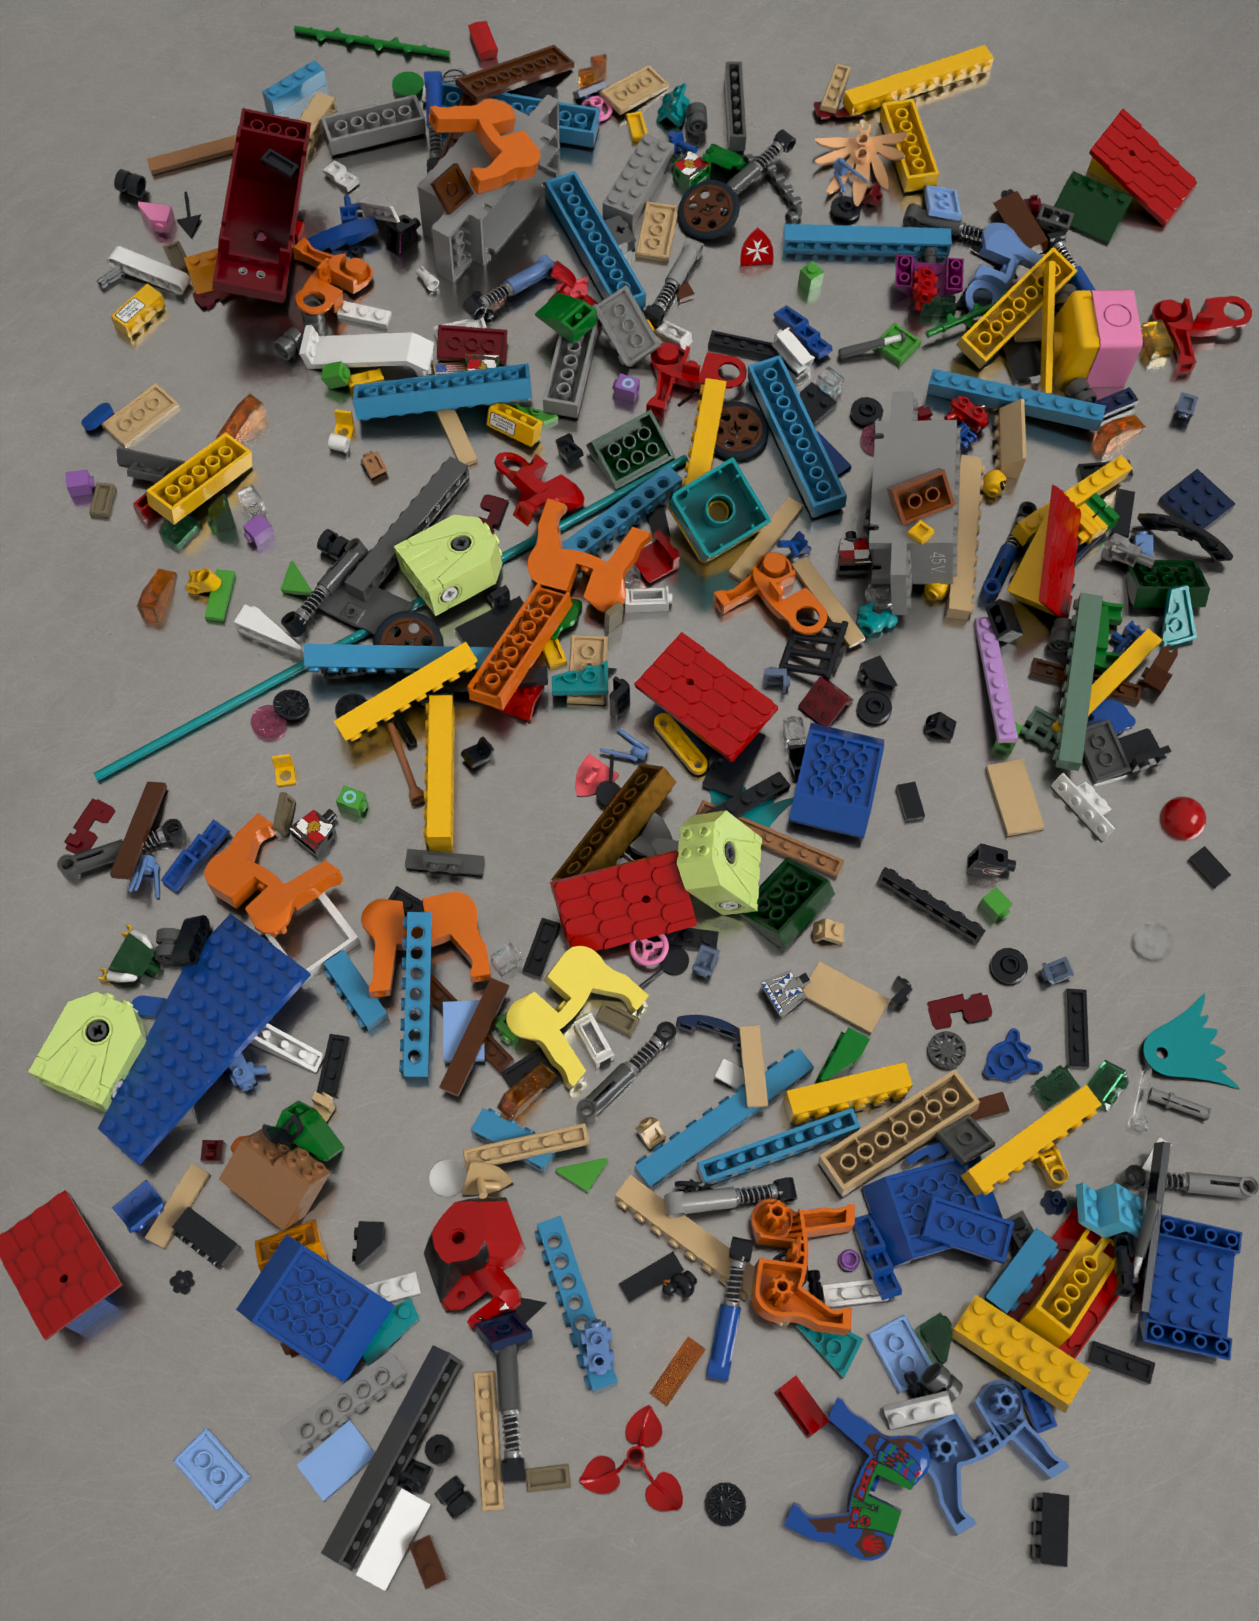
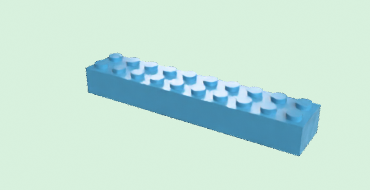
M443 83L442 107L459 106L463 91L457 85ZM502 93L491 97V99L496 98L508 103L528 116L538 106L540 100H543L509 93ZM559 102V142L594 148L600 124V109Z
M576 171L545 181V196L604 300L626 285L640 309L646 307V293Z
M781 355L749 365L747 378L812 518L846 507V492Z
M529 363L354 385L353 393L356 419L366 421L376 417L404 416L409 413L421 414L425 411L438 412L441 409L455 410L459 407L467 406L471 408L476 405H492L498 402L509 403L514 400L526 401L532 398Z

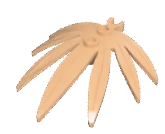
M868 124L867 130H863L862 125L859 126L860 134L857 138H815L816 143L829 149H839L815 159V163L817 165H832L836 159L841 157L845 159L850 156L846 162L853 169L856 165L855 170L868 180L865 183L854 175L853 200L857 207L863 200L869 185L870 164H872L879 185L885 191L889 189L886 170L877 154L894 161L904 159L905 153L889 146L905 140L908 137V132L869 137L872 133L871 124ZM850 171L846 175H840L843 184L850 177ZM834 176L826 190L827 194H832L841 188L836 176Z

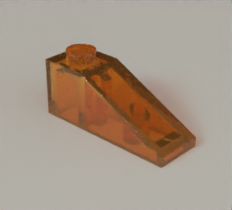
M252 394L246 396L236 406L216 436V439L226 432L239 441L266 416L263 403Z
M1135 414L1114 419L1099 427L1094 441L1106 452L1142 431L1146 426Z
M164 569L156 571L143 589L137 604L141 617L160 620L175 581L176 572Z
M542 1062L504 1093L497 1108L509 1120H514L556 1079L557 1075Z
M688 1336L649 1394L667 1407L706 1349Z

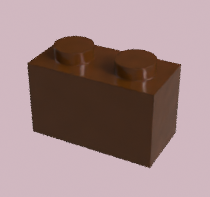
M429 1534L409 1544L425 1589H430L448 1580L432 1535Z

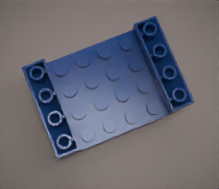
M810 723L788 821L864 839L882 760L884 739Z
M980 1156L963 1166L955 1157H951L883 1177L862 1187L870 1214L886 1244V1252L894 1267L907 1264L917 1258L953 1248L921 1237L932 1195L1003 1218L993 1191L986 1196L981 1193L975 1197L961 1178L962 1174L982 1161Z
M1161 1215L1149 1312H1141L1140 1314L1143 1341L1227 1361L1231 1360L1232 1338H1228L1227 1334L1234 1259L1241 1251L1242 1232Z
M286 1234L236 1310L323 1370L346 1382L395 1305Z

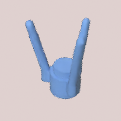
M842 157L836 159L833 163V168L835 169L833 174L837 177L843 192L846 189L840 175H846L849 171L865 183L868 182L864 176L853 169Z
M619 728L616 731L633 743L630 750L633 754L630 755L600 748V752L628 758L635 762L637 759L643 760L649 749L648 746L638 742Z
M142 855L140 857L136 872L128 889L129 892H132L133 887L135 891L138 890L143 874L150 875L154 872L155 897L159 899V865L155 864V857L150 855Z

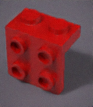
M658 530L654 533L653 543L641 550L634 565L646 582L652 583L679 568L680 553L676 548L672 547L668 536L663 535L661 530Z
M545 686L519 687L503 710L497 708L495 710L530 721L535 702Z

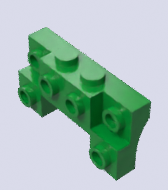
M1103 600L1094 669H1099V673H1104L1121 656V653L1106 651L1108 649L1109 624L1120 626L1123 621V617H1121L1123 604L1110 603Z

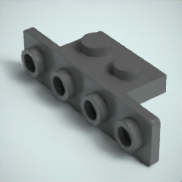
M117 448V463L129 466L127 476L137 480L157 483L186 462L131 449Z
M407 849L405 868L428 870L431 872L441 871L452 874L482 875L484 867V856Z

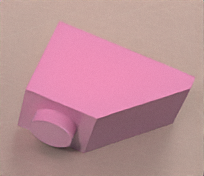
M138 202L141 216L153 231L170 233L175 219L172 206Z

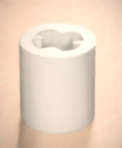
M331 433L328 440V448L347 453L350 446V438Z

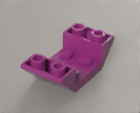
M896 254L895 288L906 295L913 296V293H911L914 283L912 281L913 272L917 271L918 267H928L930 270L935 271V276H938L937 284L934 286L937 288L935 298H945L963 292L964 259L947 258L945 264L913 262V255Z

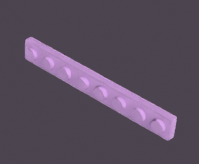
M989 617L975 618L974 624L998 743L1017 742L1018 735L999 641L996 639Z

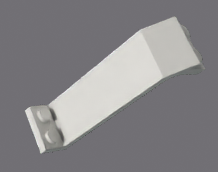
M306 325L299 355L308 369H321L324 364L342 361L346 367L405 365L413 368L418 377L431 374V362L434 360V342L413 332L319 336L312 325Z

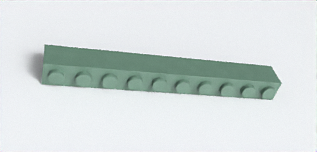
M1080 593L1078 599H1075L1073 604V610H1076V613L1071 619V626H1074L1069 635L1071 648H1068L1066 659H1069V664H1066L1064 675L1067 676V681H1064L1062 687L1065 697L1061 699L1060 709H1063L1062 715H1059L1058 726H1061L1060 732H1057L1055 742L1058 743V749H1055L1053 760H1056L1055 767L1079 771L1082 765L1103 596Z

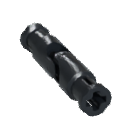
M1125 1231L1113 1236L1114 1256L1116 1258L1114 1268L1115 1277L1117 1278L1115 1292L1119 1296L1130 1297L1135 1294L1132 1280L1135 1277L1134 1266L1131 1263V1258H1133V1235Z

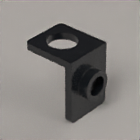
M294 1114L283 1128L264 1124L262 1129L269 1141L275 1144L291 1146L303 1132L304 1126L298 1115ZM293 1123H296V1131L291 1135L290 1128Z

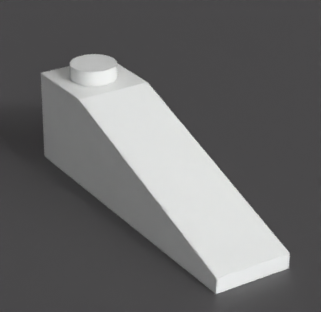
M372 192L358 202L365 217L373 216L379 220L400 222L393 205L380 192Z
M248 605L243 606L234 621L238 632L303 659L302 647L261 612L259 608Z
M268 1023L250 1042L262 1050L313 1073L317 1072L325 1057V1054Z

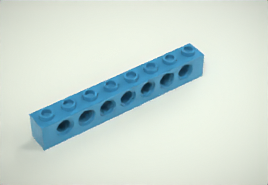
M667 465L564 541L563 549L596 555L606 544H611L618 535H623L630 526L638 524L645 515L650 514L649 510L652 512L655 510V507L666 503L669 497L682 488V478Z
M407 912V917L403 916V929H407V937H403L402 949H406V957H402V969H406V978H402L401 990H405V998H401V1010H405V1019H401L400 1031H404V1039H400V1052H404V1060L399 1062V1072H403V1077H428L432 912ZM416 927L423 930V935L419 939L413 938L411 935L412 930ZM420 948L423 951L422 957L419 959L412 958V949ZM412 969H421L422 976L420 979L415 980L411 978L410 972ZM414 988H418L422 992V996L418 1000H413L410 997V991ZM412 1009L420 1010L421 1018L419 1020L413 1021L410 1019L409 1013ZM412 1029L420 1031L421 1037L418 1041L410 1040L409 1032ZM411 1050H417L420 1053L418 1061L412 1062L409 1060L408 1054Z
M853 1108L700 1161L697 1163L696 1168L701 1182L714 1184L852 1135L860 1129V1124Z
M558 1216L538 1223V1230L534 1231L538 1244H543L544 1251H541L545 1264L549 1263L552 1271H549L548 1274L551 1283H556L558 1292H555L558 1304H563L565 1312L562 1313L566 1326H571L573 1333H570L569 1336L573 1347L576 1345L580 1354L576 1355L580 1368H585L587 1375L583 1377L587 1389L592 1388L594 1393L616 1385L618 1380L612 1363H610L611 1369L607 1370V1373L603 1375H595L594 1372H589L588 1366H584L583 1353L587 1351L583 1348L580 1331L585 1330L577 1329L575 1324L580 1319H584L588 1323V1321L596 1318L562 1218ZM557 1238L560 1243L557 1247H550L548 1245L549 1239ZM564 1258L567 1261L566 1266L563 1268L556 1267L554 1264L556 1259ZM565 1278L573 1280L574 1284L571 1288L567 1289L562 1286L561 1283ZM571 1299H578L581 1302L578 1309L569 1307L568 1304ZM598 1357L595 1361L603 1360V1358Z

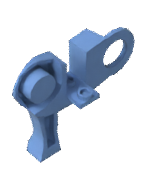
M999 222L989 224L983 230L982 249L979 253L981 257L1001 264L1002 267L998 271L983 264L979 265L965 292L964 300L966 306L971 312L974 311L973 293L978 289L989 292L992 297V303L999 301L1003 296V291L1009 289L1016 274L1017 266L1021 265L1031 269L1043 256L1026 246L1007 224Z

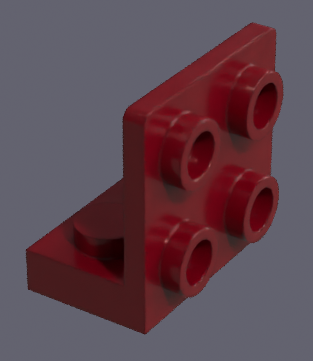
M820 676L798 707L821 725L829 727L843 707L850 705L854 699L830 680Z

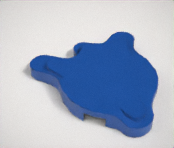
M1105 699L1088 716L1091 721L1087 723V726L1110 719L1117 735L1119 732L1133 728L1136 720L1122 703L1112 699Z
M1012 1028L1009 1030L1007 1038L1003 1042L997 1043L988 1052L983 1074L988 1079L1013 1082L1026 1073H1040L1043 1065L1040 1061L1027 1057V1054L1031 1052V1047L1021 1042L1020 1032Z

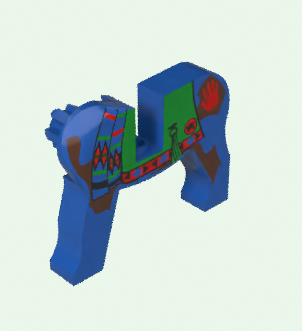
M837 1397L828 1419L869 1454L856 1480L850 1500L849 1512L812 1515L807 1513L801 1504L794 1502L784 1526L816 1542L836 1544L858 1559L876 1560L884 1556L889 1550L902 1509L869 1494L870 1490L874 1492L880 1478L877 1475L911 1490L927 1473L930 1466V1453L924 1442L915 1436H888L881 1433L867 1419L854 1413L843 1398Z

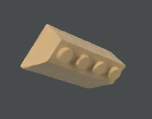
M1019 399L999 408L998 414L994 416L993 425L996 426L994 440H997L994 449V455H997L995 470H1000L1006 478H1019L1027 459L1024 399Z

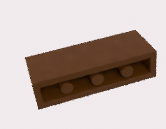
M1018 191L993 202L1005 224L1014 230L1026 246L1038 254L1048 250V239Z

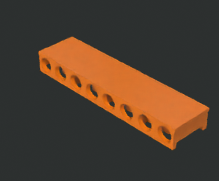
M537 583L468 684L470 700L501 710L505 708L528 670L532 667L573 604L569 592L562 594L542 588L541 584Z

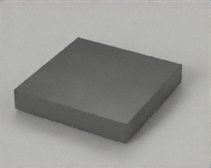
M969 1114L936 1133V1138L962 1166L994 1148L996 1143Z

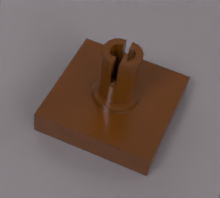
M453 163L430 184L446 214L450 215L474 194L458 163Z

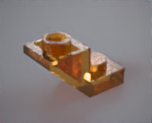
M606 54L590 57V67L578 70L580 86L594 84L598 81L607 68Z

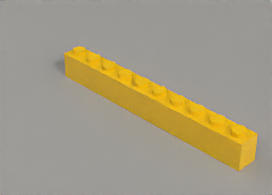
M982 45L844 92L843 105L850 116L860 115L881 107L882 103L904 100L991 70L994 57L986 45Z

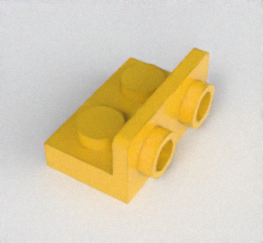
M379 368L350 375L348 385L353 397L354 385L385 380Z

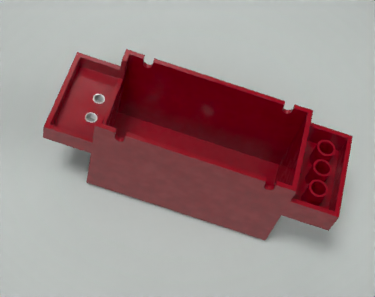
M242 108L218 239V253L212 290L284 303L302 194L311 122ZM269 148L299 165V171L290 181L260 163L261 157ZM257 232H263L266 239L258 241L253 235Z

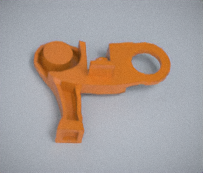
M305 237L293 247L294 259L316 268L303 289L299 290L296 294V305L305 313L319 315L327 312L331 307H333L334 313H337L343 305V290L330 283L354 294L367 286L372 279L373 270L371 266L360 258L346 260V254L344 253L331 255L316 250ZM312 295L313 297L325 300V302L321 306L311 307L306 305L303 300L306 296Z
M769 552L761 555L749 576L732 590H719L713 594V602L723 615L730 609L758 594L778 619H785L789 622L790 627L800 634L812 635L818 633L827 623V612L824 606L818 602L819 600L806 587L782 600L783 589L794 583L796 573L795 569L792 570L791 562L788 558L778 552ZM811 608L817 612L819 620L813 626H803L797 621L796 613L800 609Z

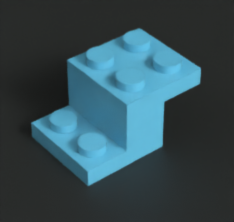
M1083 1182L1076 1185L1078 1221L1081 1225L1103 1238H1108L1125 1231L1137 1238L1139 1237L1144 1217V1203L1141 1197L1118 1183L1098 1190H1094Z

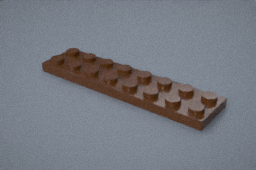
M552 45L456 78L455 85L477 103L573 69L575 62L557 46Z

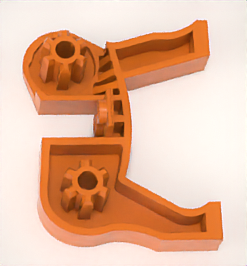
M487 98L474 106L430 107L428 121L435 132H476L481 144L493 162L486 168L471 169L469 183L477 194L499 189L511 181L529 179L537 172L541 154L538 147L524 130L500 136V134L512 132L515 124L514 110L508 103Z
M547 498L538 523L537 543L528 558L527 566L531 578L544 588L570 593L580 567L584 574L591 576L583 596L590 604L604 613L617 602L623 605L626 600L624 579L637 561L643 547L651 542L653 537L651 533L632 527L608 562L585 552L563 549L559 522L561 517L567 512L568 507L564 503Z
M257 813L236 833L229 846L209 861L205 868L204 877L212 893L236 909L259 889L261 893L245 909L256 930L264 934H271L272 937H277L278 934H285L287 932L286 926L289 925L294 908L298 911L304 905L318 898L327 889L340 885L344 880L340 870L326 860L286 884L268 869L254 863L261 843L276 834L272 828V823Z
M450 892L422 898L424 912H432L431 947L451 941L472 966L470 982L490 980L491 971L487 948L478 931V913L473 900L461 892ZM389 899L374 900L365 907L361 915V923L364 930L375 942L372 963L374 973L369 985L370 999L391 995L397 951L406 950L402 949L403 937H407V929H403V916L405 915L402 901ZM419 927L414 928L411 932L412 937L416 939L421 938L423 930Z
M765 1199L754 1207L751 1214V1226L756 1244L787 1248L786 1262L759 1258L755 1264L751 1302L758 1315L774 1323H797L815 1332L844 1336L850 1332L852 1308L831 1309L805 1290L802 1285L808 1265V1238L850 1232L855 1224V1205L848 1204L837 1209H798L795 1212L780 1200Z

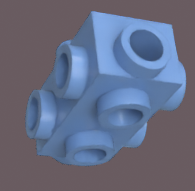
M242 1052L229 1066L233 1073L229 1076L234 1086L239 1085L242 1092L250 1090L253 1084L257 1083L255 1075L267 1074L266 1065L254 1067L252 1061L246 1062Z
M593 1318L588 1323H584L585 1331H580L582 1345L586 1344L587 1352L583 1353L584 1366L589 1367V1372H594L595 1375H603L607 1373V1370L611 1369L610 1363H615L614 1351L609 1349L608 1342L613 1341L611 1328H607L606 1321ZM598 1357L603 1358V1360L595 1361Z

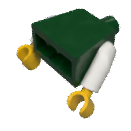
M129 924L125 925L129 931L126 933L120 932L125 939L108 968L110 971L100 968L99 970L104 973V976H97V979L102 982H134L136 979H140L144 972L156 977L161 966L151 961L155 952L147 935L133 930Z

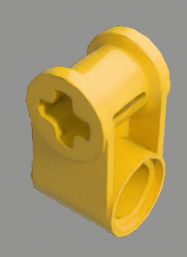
M208 568L190 570L185 590L191 594L216 591L220 587L222 580Z
M1054 1145L1045 1152L1040 1153L1038 1151L1040 1156L1035 1160L1048 1186L1057 1189L1067 1181L1069 1174L1058 1148ZM1053 1173L1059 1174L1061 1181L1055 1180Z

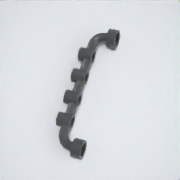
M751 153L743 156V160L747 164L758 158V156H753ZM771 162L769 165H766V168H763L766 175L769 174L773 185L780 189L781 196L786 197L789 207L796 211V213L790 211L785 214L786 223L797 224L798 219L802 216V200L799 196L793 197V187L791 185H784V175L782 173L776 174V164Z

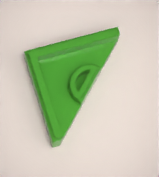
M518 403L515 404L516 409L543 421L542 427L558 420L557 414L551 415L539 409L519 406Z
M291 561L280 590L282 593L310 596L313 593L294 561Z
M602 1158L559 1167L555 1172L588 1193L609 1159Z

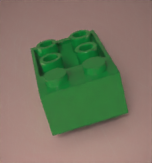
M557 293L535 313L537 318L572 344H575L597 324L596 309L583 300Z
M849 1027L845 1033L841 1031L824 1064L827 1067H822L815 1082L821 1083L840 1078L855 1068L870 1038Z
M298 1100L282 1110L275 1127L283 1128L294 1114L298 1115L304 1126L303 1132L293 1142L297 1147L315 1154V1157L320 1160L326 1161L343 1150L344 1145L316 1109ZM293 1123L290 1128L291 1135L296 1131V1123Z

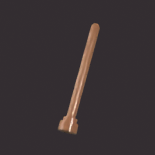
M388 723V732L410 788L409 799L413 804L420 803L424 800V792L416 785L394 724Z

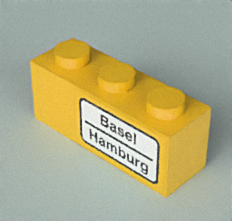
M146 284L111 315L114 327L126 336H132L146 322H149L157 312L163 309L165 306L163 296L149 284Z
M502 402L494 403L489 407L487 426L530 447L540 440L543 421Z

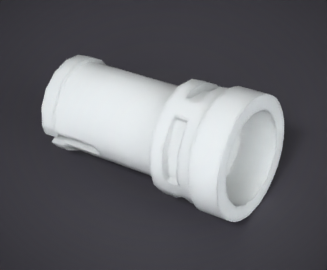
M420 266L421 269L418 267L416 274L423 280L424 285L430 291L435 290L439 285V280L434 275H431L424 266Z

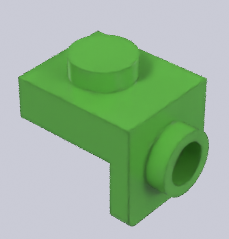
M507 1012L505 1014L502 1013L495 1021L496 1032L500 1034V1039L506 1044L510 1042L515 1046L519 1041V1037L514 1035L507 1025Z

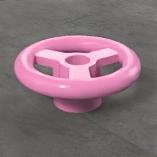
M600 96L587 98L581 104V106H586L590 103V107L599 108L600 122L605 121L612 114V107ZM603 103L608 108L606 114L602 112Z
M665 934L658 935L661 939L660 942L648 941L647 939L640 940L643 944L641 958L635 950L637 941L630 942L629 950L632 958L644 966L659 964L664 960L669 950L667 937ZM647 946H653L651 950H646ZM663 948L661 954L657 958L653 960H647L648 958L655 957L658 953V949Z

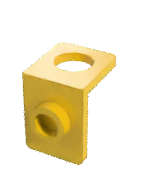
M335 409L336 427L334 433L338 434L340 430L345 429L348 431L346 437H349L351 441L354 429L352 412Z
M291 754L272 756L271 760L275 768L277 786L296 784ZM283 772H289L291 778L283 781L280 779V775Z

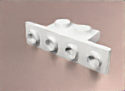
M1064 773L1053 782L1051 787L1102 842L1115 830V827L1104 817L1112 809L1095 792L1091 785L1084 782L1076 787Z

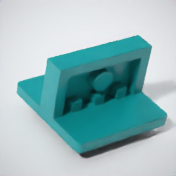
M685 83L676 86L672 92L666 93L663 96L662 105L657 112L656 120L658 122L667 117L677 127L683 124L686 107L690 104V100L684 95L687 87Z

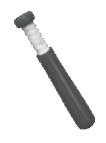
M902 331L895 336L840 348L838 355L841 359L885 347L886 344L897 341L905 342L906 335Z
M1150 1199L1147 1202L1134 1252L1133 1266L1135 1277L1132 1280L1136 1284L1140 1281L1138 1277L1143 1258L1146 1256L1161 1207L1160 1202L1154 1199Z

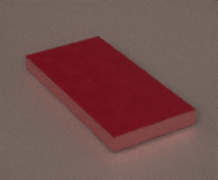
M438 325L437 360L466 362V354L499 355L500 365H506L508 330Z

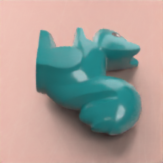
M872 601L871 603L859 606L858 615L860 616L856 618L859 624L857 627L863 635L869 637L873 633L883 630L884 627H894L898 622L897 615H892L891 610H883L879 614L873 611L874 601Z

